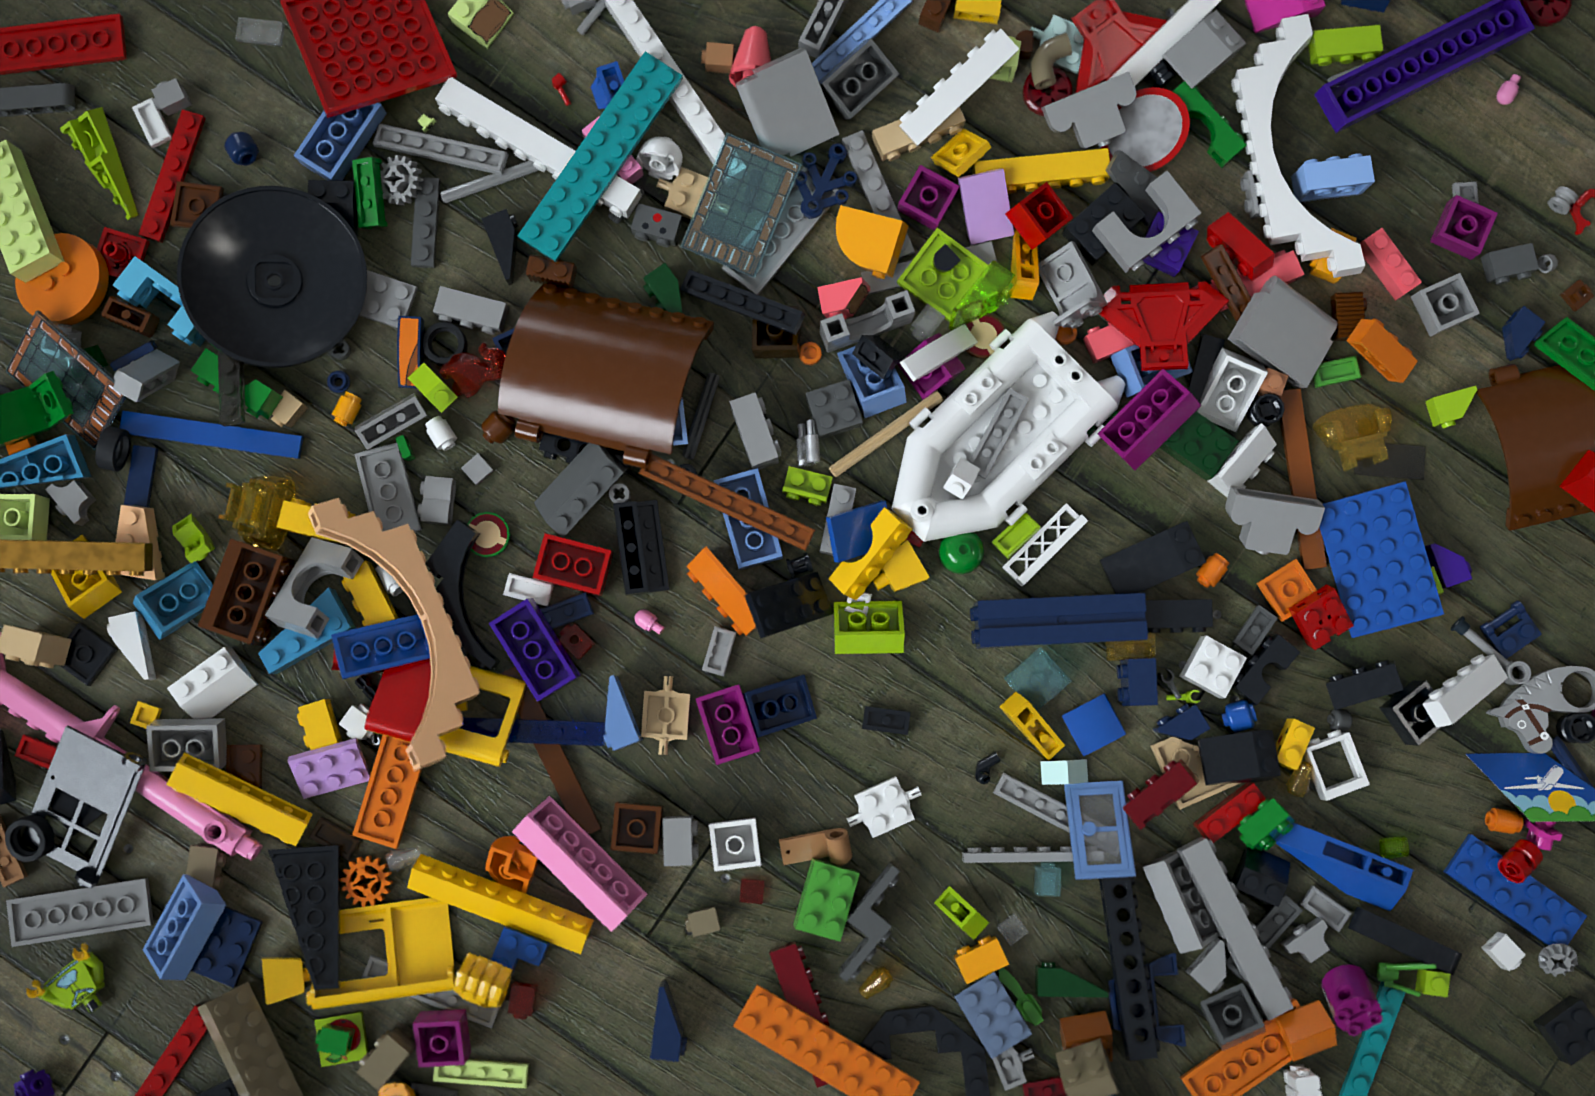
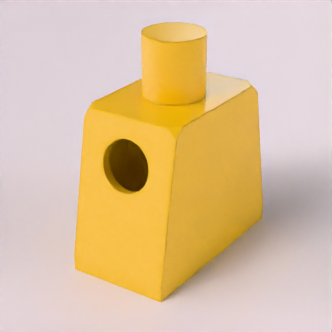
M907 540L898 547L893 557L881 569L882 573L874 578L872 582L878 591L890 585L892 590L897 592L924 582L930 577Z
M261 958L265 1002L267 1005L305 993L304 982L311 981L307 967H302L301 958Z

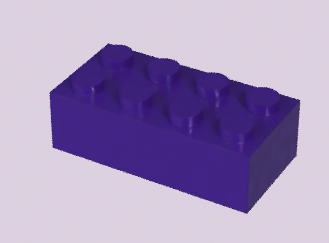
M527 598L489 623L537 702L544 700L581 676L533 598Z

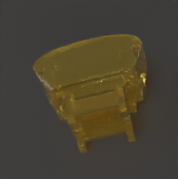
M1374 405L1350 406L1329 412L1313 423L1312 429L1327 448L1332 447L1333 451H1339L1344 472L1357 467V460L1373 457L1374 464H1378L1389 459L1383 437L1387 436V432L1391 428L1392 414L1390 408L1381 409Z
M256 476L250 478L249 483L243 482L242 486L227 483L226 487L231 488L225 515L219 514L218 519L233 522L232 527L238 529L237 534L243 541L255 547L278 550L282 546L288 531L278 528L277 523L283 501L291 502L292 498H295L294 481L275 476Z

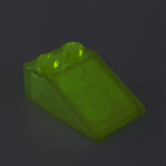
M992 260L953 309L948 328L952 331L996 311L1001 304L1005 306L1012 296L1010 293L1015 287L1013 284L1015 274Z

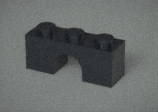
M1279 634L1272 637L1269 635L1262 642L1261 646L1263 648L1258 654L1254 653L1246 662L1248 664L1247 668L1243 672L1240 670L1231 687L1249 704L1258 705L1271 689V686L1262 677V670L1265 665L1270 663L1279 670H1286L1300 653L1299 650Z

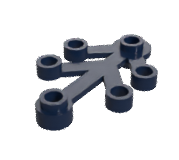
M837 143L830 147L828 152L829 162L821 177L815 165L816 156L811 152L804 154L802 164L807 168L814 184L815 191L813 195H811L806 184L808 176L804 171H798L793 182L798 186L803 201L800 208L806 218H817L822 214L823 209L847 203L849 194L843 189L838 190L835 196L821 199L825 192L845 186L852 187L857 181V175L853 171H847L844 177L830 181L837 164L842 163L846 158L847 150L844 145ZM835 150H840L842 153L838 154ZM810 158L813 162L809 163L805 159ZM801 176L804 178V180L799 181L797 177ZM846 177H852L854 180L848 181ZM838 195H843L845 199H839ZM812 204L816 206V208L811 209L808 205Z

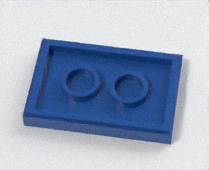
M881 500L826 517L834 562L839 563L867 554L873 540V532L870 525L884 507L887 508L886 501Z

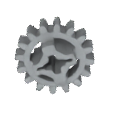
M395 155V158L388 157V164L383 162L381 164L384 168L381 171L383 199H387L388 203L410 204L412 203L411 197H418L416 191L422 190V187L419 186V182L423 181V178L419 177L422 170L416 168L418 163L411 161L409 157Z

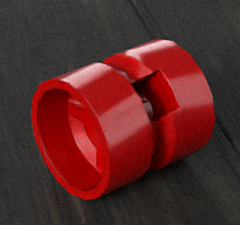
M1520 839L1498 861V869L1508 880L1514 883H1522L1541 864L1543 854L1532 842Z

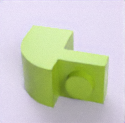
M192 513L172 526L173 535L185 548V557L190 563L204 559L209 552L215 549L211 538Z

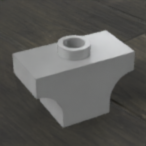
M73 480L65 487L51 484L45 489L57 503L56 509L62 515H67L74 524L83 526L89 521L87 510L96 499L83 483Z
M1316 917L1308 924H1301L1294 928L1293 934L1279 944L1285 952L1289 954L1299 952L1305 961L1312 963L1330 950L1324 941V933L1328 926L1323 919Z

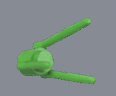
M1378 962L1377 979L1384 982V987L1394 988L1419 997L1421 995L1420 992L1393 983V980H1398L1399 970L1435 969L1436 965L1424 964L1423 962Z

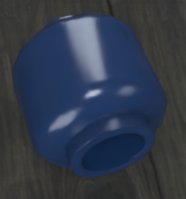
M246 132L230 134L224 144L227 154L236 165H250L258 156V147L252 137Z

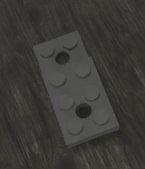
M891 862L848 913L847 920L861 931L865 937L838 969L839 976L846 982L850 978L854 980L862 970L860 967L865 959L869 961L877 951L875 949L876 945L880 941L884 943L892 933L890 931L892 927L890 922L871 907L873 904L877 906L885 897L884 890L888 886L892 888L900 878L898 875L900 871Z

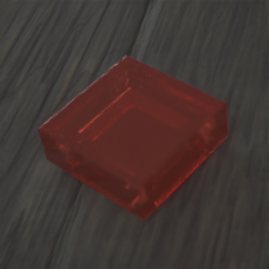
M741 878L739 902L762 904L764 880Z

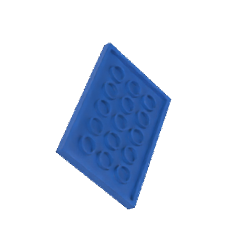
M1406 481L1322 504L1325 510L1319 528L1340 600L1353 624V627L1349 629L1351 638L1444 615Z

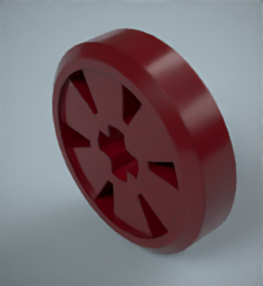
M1520 0L1531 22L1542 27L1552 26L1560 22L1568 14L1572 4V0H1547V2H1550L1547 6L1544 5L1542 0Z
M1053 67L1056 83L1049 87V90L1052 89L1050 96L1042 93L1044 89H1035L1031 73L1024 82L1022 89L1023 100L1026 106L1037 115L1044 116L1041 107L1072 95V84L1069 77L1056 67Z

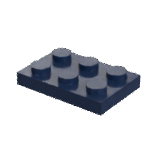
M225 906L191 971L235 988L263 921Z

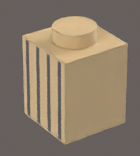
M284 390L281 394L283 398L273 411L271 419L280 427H283L285 424L292 428L308 407L290 392Z

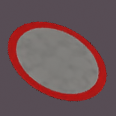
M1152 87L1137 90L1133 103L1123 107L1117 106L1126 131L1110 138L1112 143L1102 146L1101 149L1108 148L1110 161L1114 153L1121 150L1150 172L1161 168L1178 154L1187 139L1190 117L1185 103L1177 94L1164 88Z

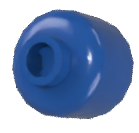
M1246 700L1227 704L1225 706L1226 713L1221 714L1225 727L1230 726L1231 730L1235 733L1252 729L1255 721H1258L1253 703L1249 704Z

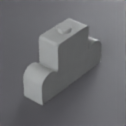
M1126 72L1041 108L1046 122L1053 132H1064L1072 125L1080 148L1084 149L1098 144V147H1102L1112 143L1110 138L1126 131L1117 106L1123 107L1133 103L1136 98V89L1130 73Z
M1230 487L1225 505L1226 512L1235 524L1242 525L1239 539L1245 548L1265 555L1269 554V552L1287 555L1290 551L1295 530L1298 529L1305 535L1315 533L1321 524L1325 507L1317 499L1238 487Z

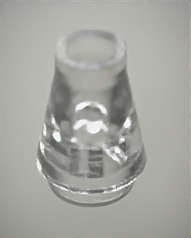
M418 846L390 850V853L385 854L390 871L396 870L398 872L416 862L420 856Z

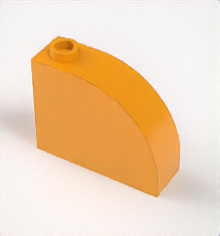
M840 205L836 219V236L843 253L856 265L872 272L871 276L879 279H885V276L893 278L909 226L901 220Z

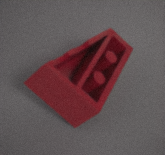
M1173 759L1163 767L1165 772L1159 776L1155 773L1145 781L1147 785L1143 789L1139 790L1137 787L1127 795L1129 799L1122 808L1140 830L1146 826L1147 822L1155 816H1159L1164 809L1173 802L1175 803L1198 784L1199 779L1182 759L1177 762Z

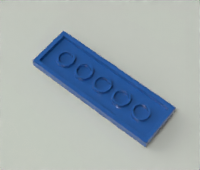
M1468 834L1443 872L1546 945L1558 943L1568 945L1587 915L1530 875L1522 883H1514L1505 878L1498 869L1497 864L1503 856L1472 834Z

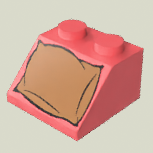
M862 277L817 287L822 314L826 318L841 313L844 319L853 317L870 292L869 284Z

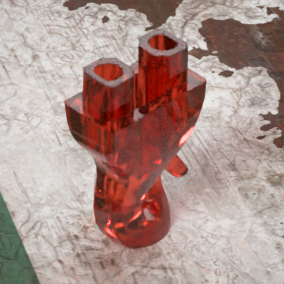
M483 342L478 349L479 353L485 359L490 360L492 364L473 354L459 353L453 355L450 361L442 366L440 374L444 379H454L455 382L452 388L457 396L465 395L467 398H470L480 391L485 382L501 379L506 357L504 351L498 348H486L487 344Z

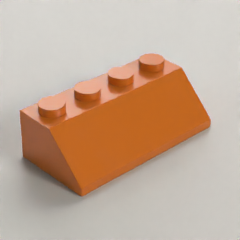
M706 546L686 566L690 570L686 574L695 584L698 581L704 587L702 590L703 594L709 601L714 598L719 604L716 609L724 618L729 616L734 622L731 625L739 635L744 633L747 637L756 629L744 596L747 593Z

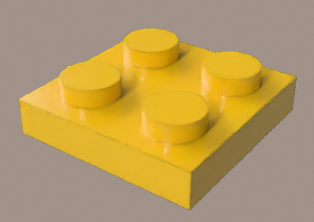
M963 128L962 131L940 148L931 159L934 164L960 177L992 147L987 140Z

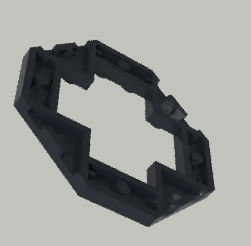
M933 1005L886 1010L873 1029L869 1031L860 1043V1046L884 1060L892 1059L889 1035L935 1030L938 1054L961 1051L966 1096H990L984 1047Z

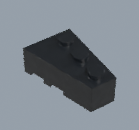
M1389 660L1377 662L1375 667L1366 669L1365 666L1352 670L1353 674L1343 676V673L1329 677L1330 681L1326 682L1334 710L1404 690L1395 661L1389 662Z

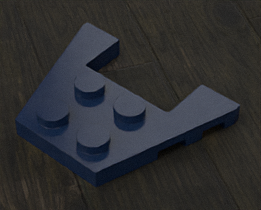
M1170 953L1145 964L1149 971V980H1146L1147 989H1151L1153 997L1150 1009L1151 1013L1155 1014L1157 1024L1156 1028L1153 1029L1154 1035L1158 1037L1159 1041L1185 1047L1186 1040L1183 1024L1159 1026L1154 976L1178 975L1176 953ZM1113 978L1107 981L1112 1029L1121 1031ZM1134 979L1128 983V990L1131 993H1135L1138 990V983ZM1138 1003L1134 1004L1131 1008L1133 1016L1138 1017L1142 1013V1007ZM1140 1027L1136 1030L1135 1035L1145 1037L1146 1032Z

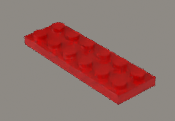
M120 13L0 28V75L127 60L123 16Z

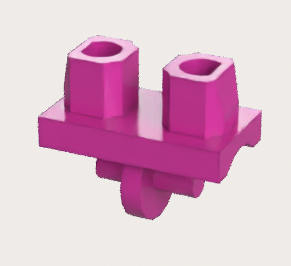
M1525 818L1523 823L1529 829L1526 839L1535 843L1539 849L1551 851L1553 841H1561L1562 834L1554 828L1556 822L1534 823Z

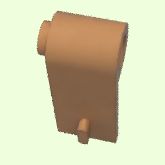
M834 828L779 839L783 865L809 861L812 858L829 857L832 863L842 866L852 859L848 831L844 828Z

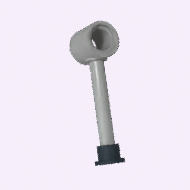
M1464 616L1460 617L1452 625L1451 631L1455 630L1461 636L1467 637L1486 655H1495L1508 676L1504 683L1518 685L1524 684L1530 679L1531 669L1528 664L1522 661H1508L1470 629L1471 625L1465 621ZM1514 667L1519 671L1517 679L1512 675Z

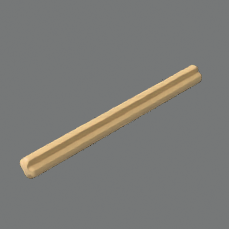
M935 391L831 465L829 470L832 475L838 477L910 425L909 422L925 407L930 411L943 401L940 393Z

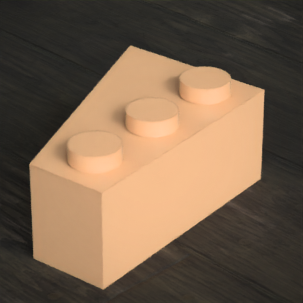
M121 505L115 542L153 543L152 571H145L144 576L132 577L163 580L165 573L161 565L160 558H162L158 547V531L154 508ZM121 571V575L129 576V571Z

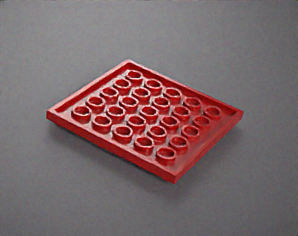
M280 0L327 118L443 83L451 77L453 79L457 78L455 68L425 0Z

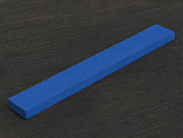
M122 411L120 428L129 431L132 436L300 459L304 438L298 435Z

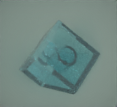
M1041 647L1036 648L1004 677L1005 681L1015 692H1018L1027 699L1036 711L1072 682Z

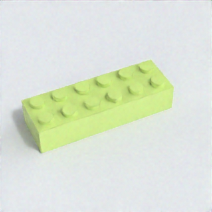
M4 140L0 142V249L9 273L26 283L65 261L22 151L9 141Z

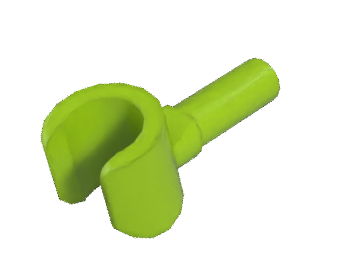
M1188 690L1185 694H1180L1182 698L1178 700H1185L1190 704L1199 703L1200 700L1193 701L1191 695L1200 691ZM1166 695V700H1176L1174 695Z

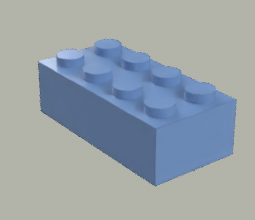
M379 103L327 118L323 111L294 154V157L300 164L324 179L342 181L352 166V160L357 159L387 113Z
M758 468L714 480V483L769 508ZM723 513L739 571L783 559L778 538Z

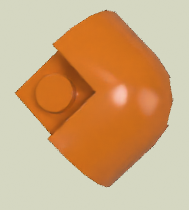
M504 836L496 839L489 850L486 871L489 872L496 883L526 894L534 877L538 858L527 846L520 844L521 841L518 837Z

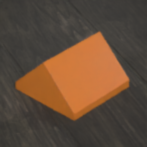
M1320 1000L1276 1017L1293 1062L1337 1045L1335 1025Z

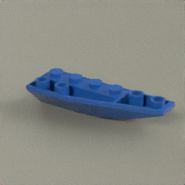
M1296 823L1292 824L1294 828L1284 836L1281 834L1275 839L1278 846L1345 894L1387 911H1391L1406 892L1413 873V869Z

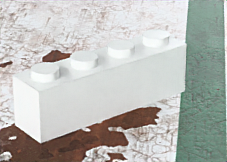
M1481 654L1470 660L1471 664L1469 666H1465L1456 672L1458 674L1456 677L1443 682L1444 686L1429 694L1430 698L1423 703V706L1436 728L1454 724L1508 679L1494 654L1485 657Z

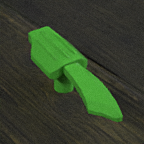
M999 969V981L1007 986L1018 999L1016 1007L1024 1019L1031 1022L1034 1026L1044 1021L1042 1009L1032 994H1024L1016 979L1006 969Z

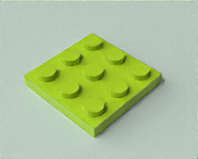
M936 228L896 283L951 323L992 267L939 228ZM944 244L961 259L949 272H940L933 264L935 253Z

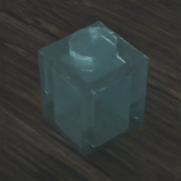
M1041 862V866H1035L1034 894L1037 896L1060 897L1061 868L1055 867L1054 862Z

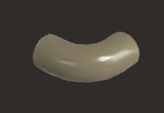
M1067 33L1044 41L1035 51L1031 62V75L1035 89H1045L1056 83L1053 71L1054 63L1060 58L1072 55Z

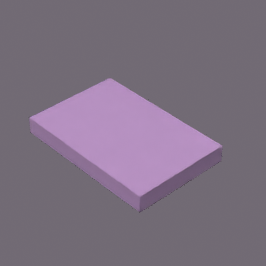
M999 168L958 178L970 245L1014 235L1013 224L1005 215L1010 210L1004 169Z

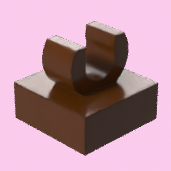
M1580 279L1560 294L1574 312L1594 297L1591 292L1592 290Z

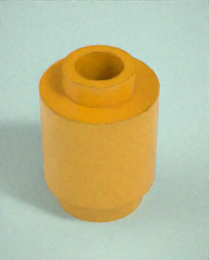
M346 391L344 396H340L331 414L335 417L333 421L345 427L347 424L352 425L362 406L360 404L362 399Z

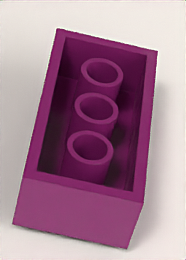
M1162 369L1097 434L1135 471L1202 405L1190 391L1167 371Z

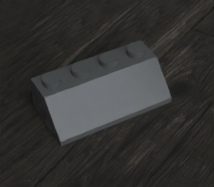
M588 443L537 498L534 504L545 522L564 538L628 467L606 447Z

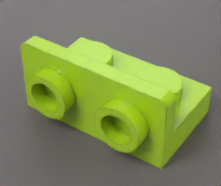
M789 466L782 493L786 494L788 499L799 501V498L807 499L809 504L821 506L822 503H827L833 477Z

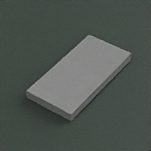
M397 443L354 454L369 512L374 511L376 517L380 518L383 525L382 532L405 524H409L410 529L414 530V532L422 530L405 461L402 458Z

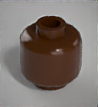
M496 410L493 411L481 424L484 432L483 437L491 444L494 442L503 444L515 431L514 418L499 414Z

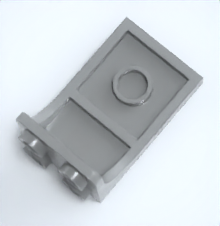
M1069 242L1038 263L1039 274L1059 311L1060 316L1053 320L1055 326L1077 328L1084 323L1083 320L1085 318L1101 313L1103 311L1102 307L1108 304L1075 242Z

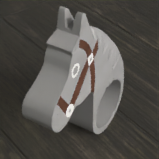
M1566 666L1537 673L1531 676L1526 683L1515 687L1503 699L1499 707L1487 710L1486 714L1498 717L1501 727L1514 731L1528 752L1533 754L1546 753L1551 750L1553 745L1552 738L1546 732L1549 724V712L1584 713L1595 709V671L1582 666ZM1573 672L1586 677L1592 688L1589 702L1581 708L1569 704L1563 694L1560 693L1562 692L1561 683Z

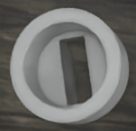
M1552 254L1542 255L1537 260L1539 270L1542 273L1551 272L1558 266V260ZM1550 261L1551 264L1547 267L1545 263Z

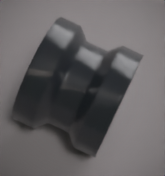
M1164 60L1156 65L1148 73V76L1156 81L1158 88H1162L1176 76V73L1168 68V63Z

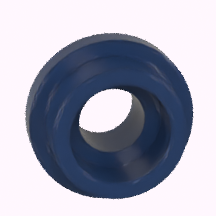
M334 371L328 376L327 385L331 391L343 393L350 386V378L343 371ZM338 379L343 380V383L340 386H336V381Z

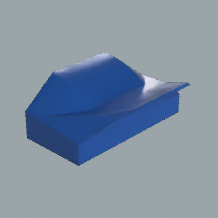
M617 61L596 68L597 74L594 83L591 85V90L598 109H605L624 82Z

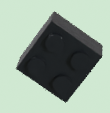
M1413 680L1404 687V690L1399 691L1379 707L1405 745L1419 746L1441 728H1436L1423 706V703L1430 698L1429 694L1434 691L1427 681Z
M1569 995L1533 1021L1559 1060L1566 1064L1574 1065L1595 1049V1018L1582 999Z

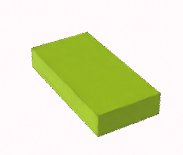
M1025 512L1012 526L1009 525L992 541V544L1009 559L1041 529V526Z

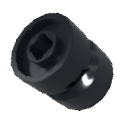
M1265 394L1251 403L1247 411L1248 419L1254 426L1262 423L1265 427H1268L1283 416L1284 404L1277 395Z
M1586 713L1565 714L1557 721L1556 732L1563 741L1568 743H1590L1595 739V718Z

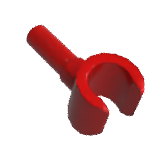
M558 73L552 78V85L560 93L565 105L569 106L571 102L562 88L567 82Z

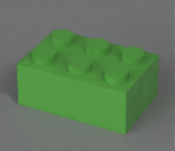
M812 858L794 919V928L841 941L860 873L850 868Z

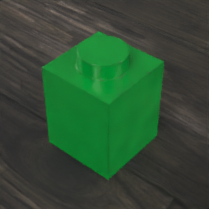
M326 1024L317 1032L315 1041L318 1044L317 1051L346 1056L351 1051L355 1029Z

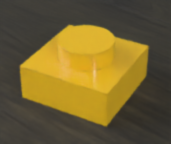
M138 701L130 723L147 729V725L155 719H159L162 708Z

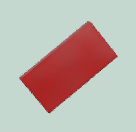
M23 734L14 756L49 769L58 746Z

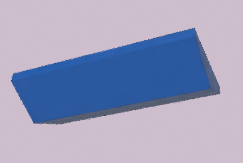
M418 614L331 634L342 680L430 659L429 644Z

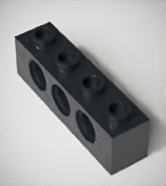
M544 432L539 450L541 453H544L543 457L557 460V457L566 459L565 463L570 464L588 442ZM570 441V448L567 451H561L559 449L561 442ZM606 447L623 463L624 451ZM624 464L628 469L623 474L629 475L631 465Z

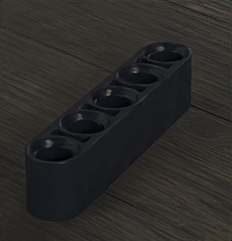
M1356 907L1348 926L1349 929L1421 962L1435 964L1437 969L1453 976L1462 957L1461 953L1359 907Z

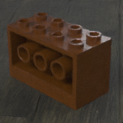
M230 538L198 627L251 645L264 646V643L269 641L272 632L270 630L272 621L265 614L294 568L295 560Z

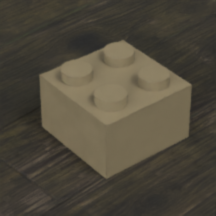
M398 1027L392 1032L387 1030L385 1034L383 1033L374 1044L377 1048L367 1052L358 1063L361 1065V1068L357 1073L378 1091L389 1082L416 1049L415 1042Z
M1101 1039L1055 1053L1067 1096H1110L1118 1093L1109 1057Z

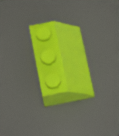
M866 601L851 603L834 602L835 654L904 653L905 632L902 601H870L869 603H865ZM850 606L851 608L863 611L864 606L869 607L867 616L862 612H848L844 611L845 607Z

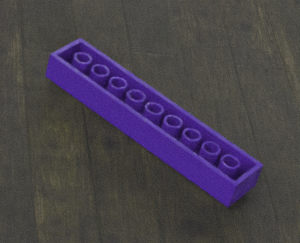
M1492 0L1324 84L1314 95L1335 133H1338L1522 40L1535 27L1519 0Z

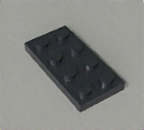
M818 572L744 595L760 639L833 614Z

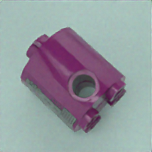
M1341 965L1326 973L1322 979L1321 988L1336 1025L1340 1029L1347 1031L1351 1036H1356L1362 1031L1381 1023L1382 1009L1363 969L1355 965Z

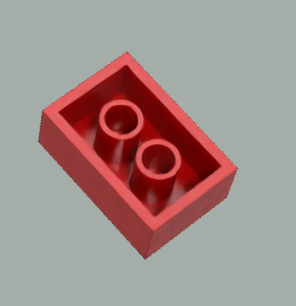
M544 533L532 578L602 597L614 552Z

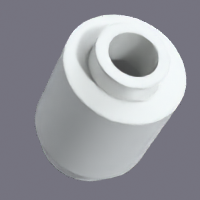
M437 416L425 424L426 432L438 450L443 449L447 451L455 446L457 437L446 419Z

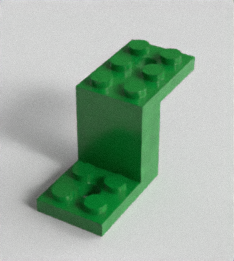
M54 371L45 373L30 386L0 395V447L50 431L74 414L72 403L66 398L62 389V382Z

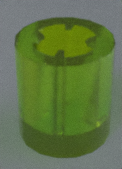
M1405 836L1380 838L1379 848L1383 858L1408 857L1409 844Z

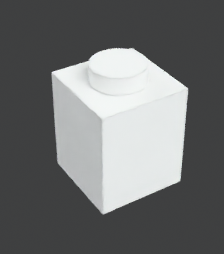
M960 458L943 488L963 500L973 485L980 468Z
M1496 932L1481 947L1500 968L1508 971L1519 967L1522 963L1521 959L1526 955L1506 934Z

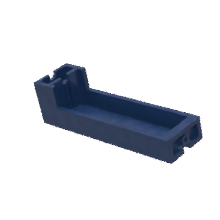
M1145 593L977 601L970 608V620L975 621V629L971 631L972 644H976V649L1015 646L1148 640L1145 617Z

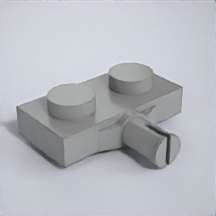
M1012 1046L992 1059L1005 1091L1027 1082L1022 1071V1062L1035 1058L1031 1048L1017 1053Z

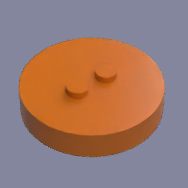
M57 233L54 236L65 262L59 263L58 266L26 283L15 278L16 293L22 306L31 315L34 316L37 313L43 320L52 325H73L92 315L102 303L108 288V267L102 254L93 245L75 235Z

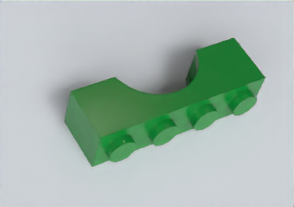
M1184 81L1172 91L1185 103L1189 117L1200 120L1208 128L1211 143L1207 153L1221 169L1242 152L1246 147L1243 136L1235 132L1230 127L1228 120L1214 110L1215 107L1212 102L1203 98L1197 86L1192 89Z
M205 348L191 369L193 373L198 375L196 380L207 387L211 383L215 386L213 391L223 397L228 394L231 396L229 401L241 408L244 404L248 407L246 412L257 419L260 415L269 419L283 396L256 379L245 386L236 387L232 380L233 365Z

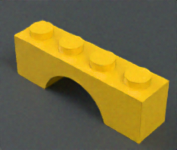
M885 507L870 525L873 532V540L867 554L856 562L848 563L842 561L829 577V580L844 595L856 601L863 595L872 580L878 576L883 566L893 557L894 552L913 530L896 513Z

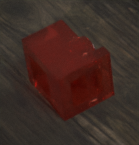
M568 624L559 633L562 636L559 641L579 660L596 644L577 624L573 626ZM574 635L579 638L577 644L571 643V638Z

